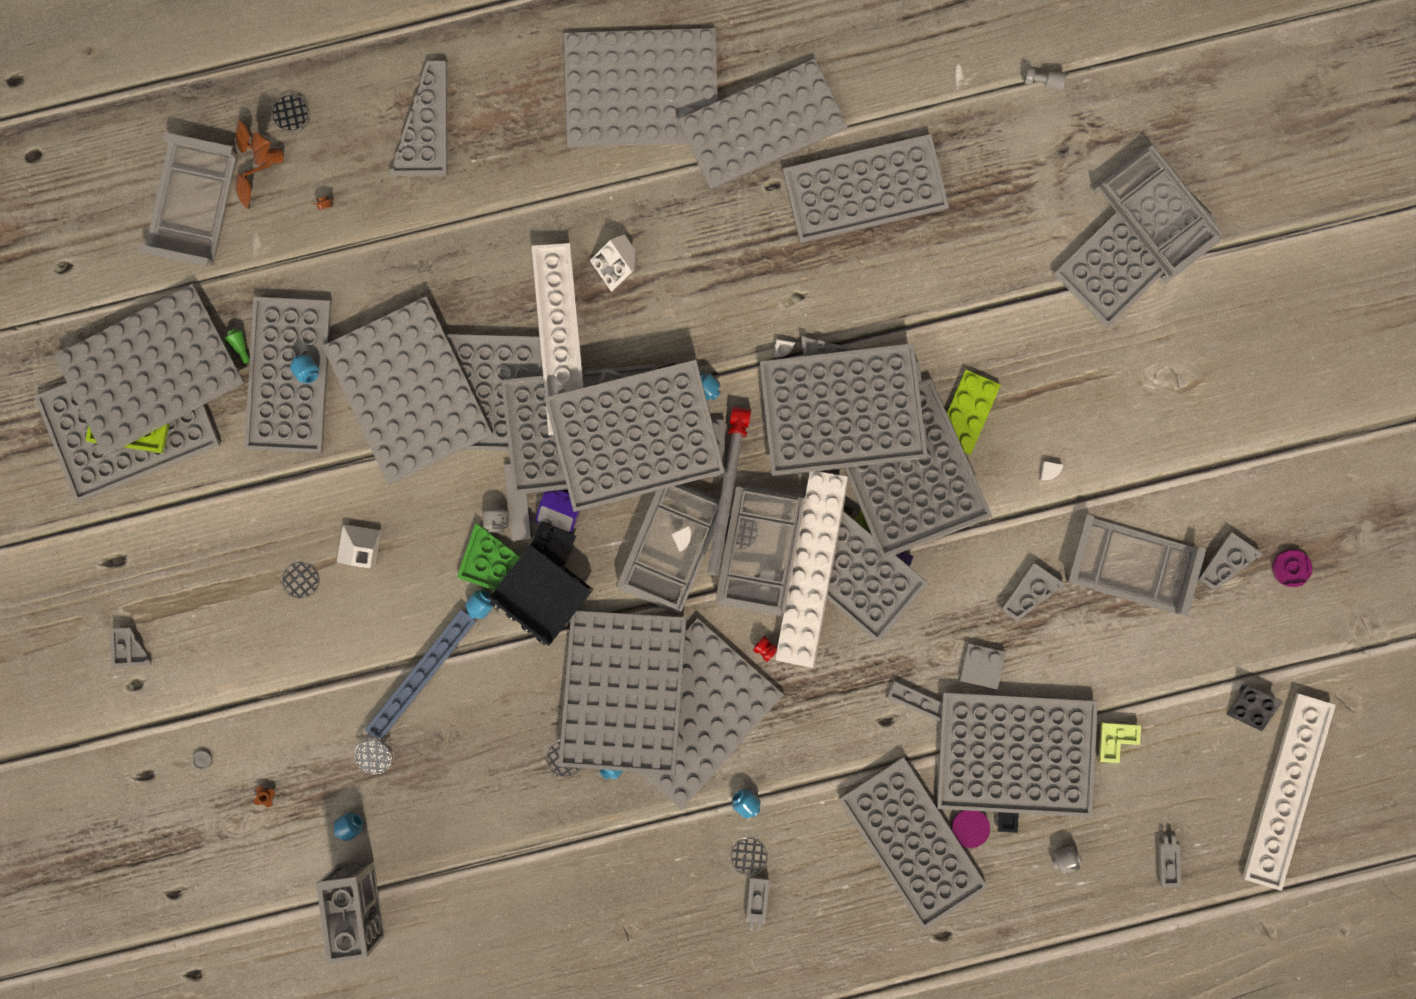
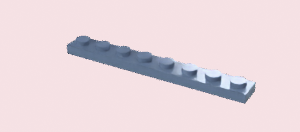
M463 609L460 610L366 727L365 731L378 742L382 741L475 625L477 620L471 618Z

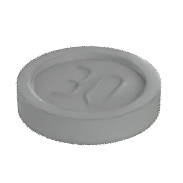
M198 751L192 757V764L198 770H205L211 766L212 756L207 751Z

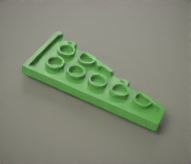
M476 523L457 578L495 591L519 560L520 556Z

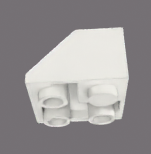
M625 234L609 240L590 260L611 292L634 271L635 249Z
M343 524L337 562L351 566L375 568L381 530Z

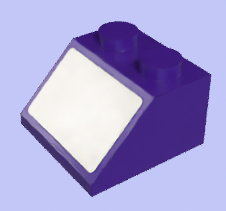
M560 490L544 492L535 522H544L572 534L581 510L573 511L568 493Z

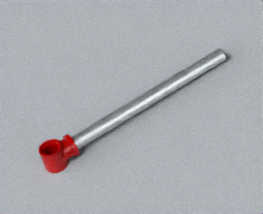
M732 407L729 424L731 428L728 431V434L731 435L707 569V574L719 575L743 437H747L746 428L749 427L752 409Z

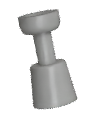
M1028 67L1024 84L1030 85L1033 81L1044 82L1046 87L1063 91L1067 73L1049 71L1047 75L1035 73L1033 67Z

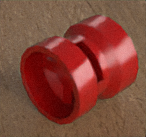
M763 636L752 650L756 654L762 655V659L768 662L778 651V647L775 644H771L766 636Z

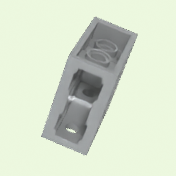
M374 860L335 866L316 882L327 964L367 958L385 937Z

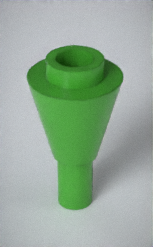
M236 328L227 332L228 336L225 339L239 353L243 363L250 362V357L246 351L243 330L238 331Z

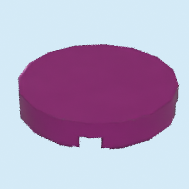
M1288 549L1280 552L1275 557L1272 563V572L1274 578L1280 584L1286 587H1299L1304 585L1308 578L1311 577L1312 563L1310 558L1302 553V551Z
M961 810L960 813L955 815L951 824V830L958 842L968 848L979 847L984 844L991 830L987 817L980 811Z

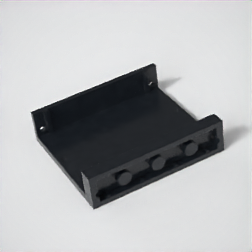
M532 542L488 599L491 601L492 606L506 612L505 615L510 620H516L520 623L524 631L533 633L541 644L550 646L594 589L540 546Z

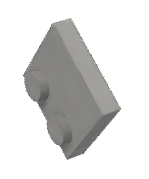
M967 643L959 681L998 690L1006 652Z

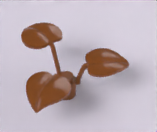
M239 119L235 135L237 147L242 153L246 152L247 148L252 149L255 164L259 166L243 173V175L238 174L236 178L237 196L246 209H250L251 186L247 176L264 168L271 167V164H281L283 162V152L281 148H269L272 142L265 139L259 132L253 133L250 144L249 131L244 122Z

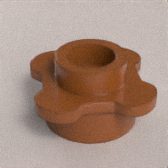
M324 196L317 198V202L313 204L317 205L318 210L333 207L332 201L334 199Z
M258 787L254 804L265 805L267 808L271 807L275 795L274 789Z

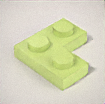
M1101 722L1098 761L1120 763L1121 744L1140 745L1141 725Z

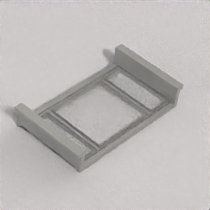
M164 132L163 140L168 143L147 243L146 245L139 244L138 252L203 266H213L237 155L233 152L232 146Z
M1153 145L1148 149L1143 147L1090 188L1094 194L1099 191L1103 194L1165 273L1161 277L1165 284L1220 242L1219 238L1223 236L1219 228Z
M686 484L657 490L620 576L617 588L681 614L714 535L720 498ZM689 526L691 530L690 542L680 552L672 534Z
M744 484L736 486L716 595L717 604L784 616L806 495Z
M1086 514L1068 583L1170 613L1189 615L1206 548L1187 546L1094 518L1095 516Z

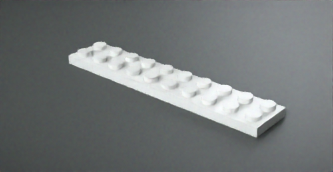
M570 243L531 246L545 397L583 388ZM546 407L548 435H554Z
M817 471L810 472L786 611L783 616L775 659L777 661L810 668L815 666L849 479L847 476Z
M1298 693L1295 694L1243 872V879L1282 891L1336 705Z

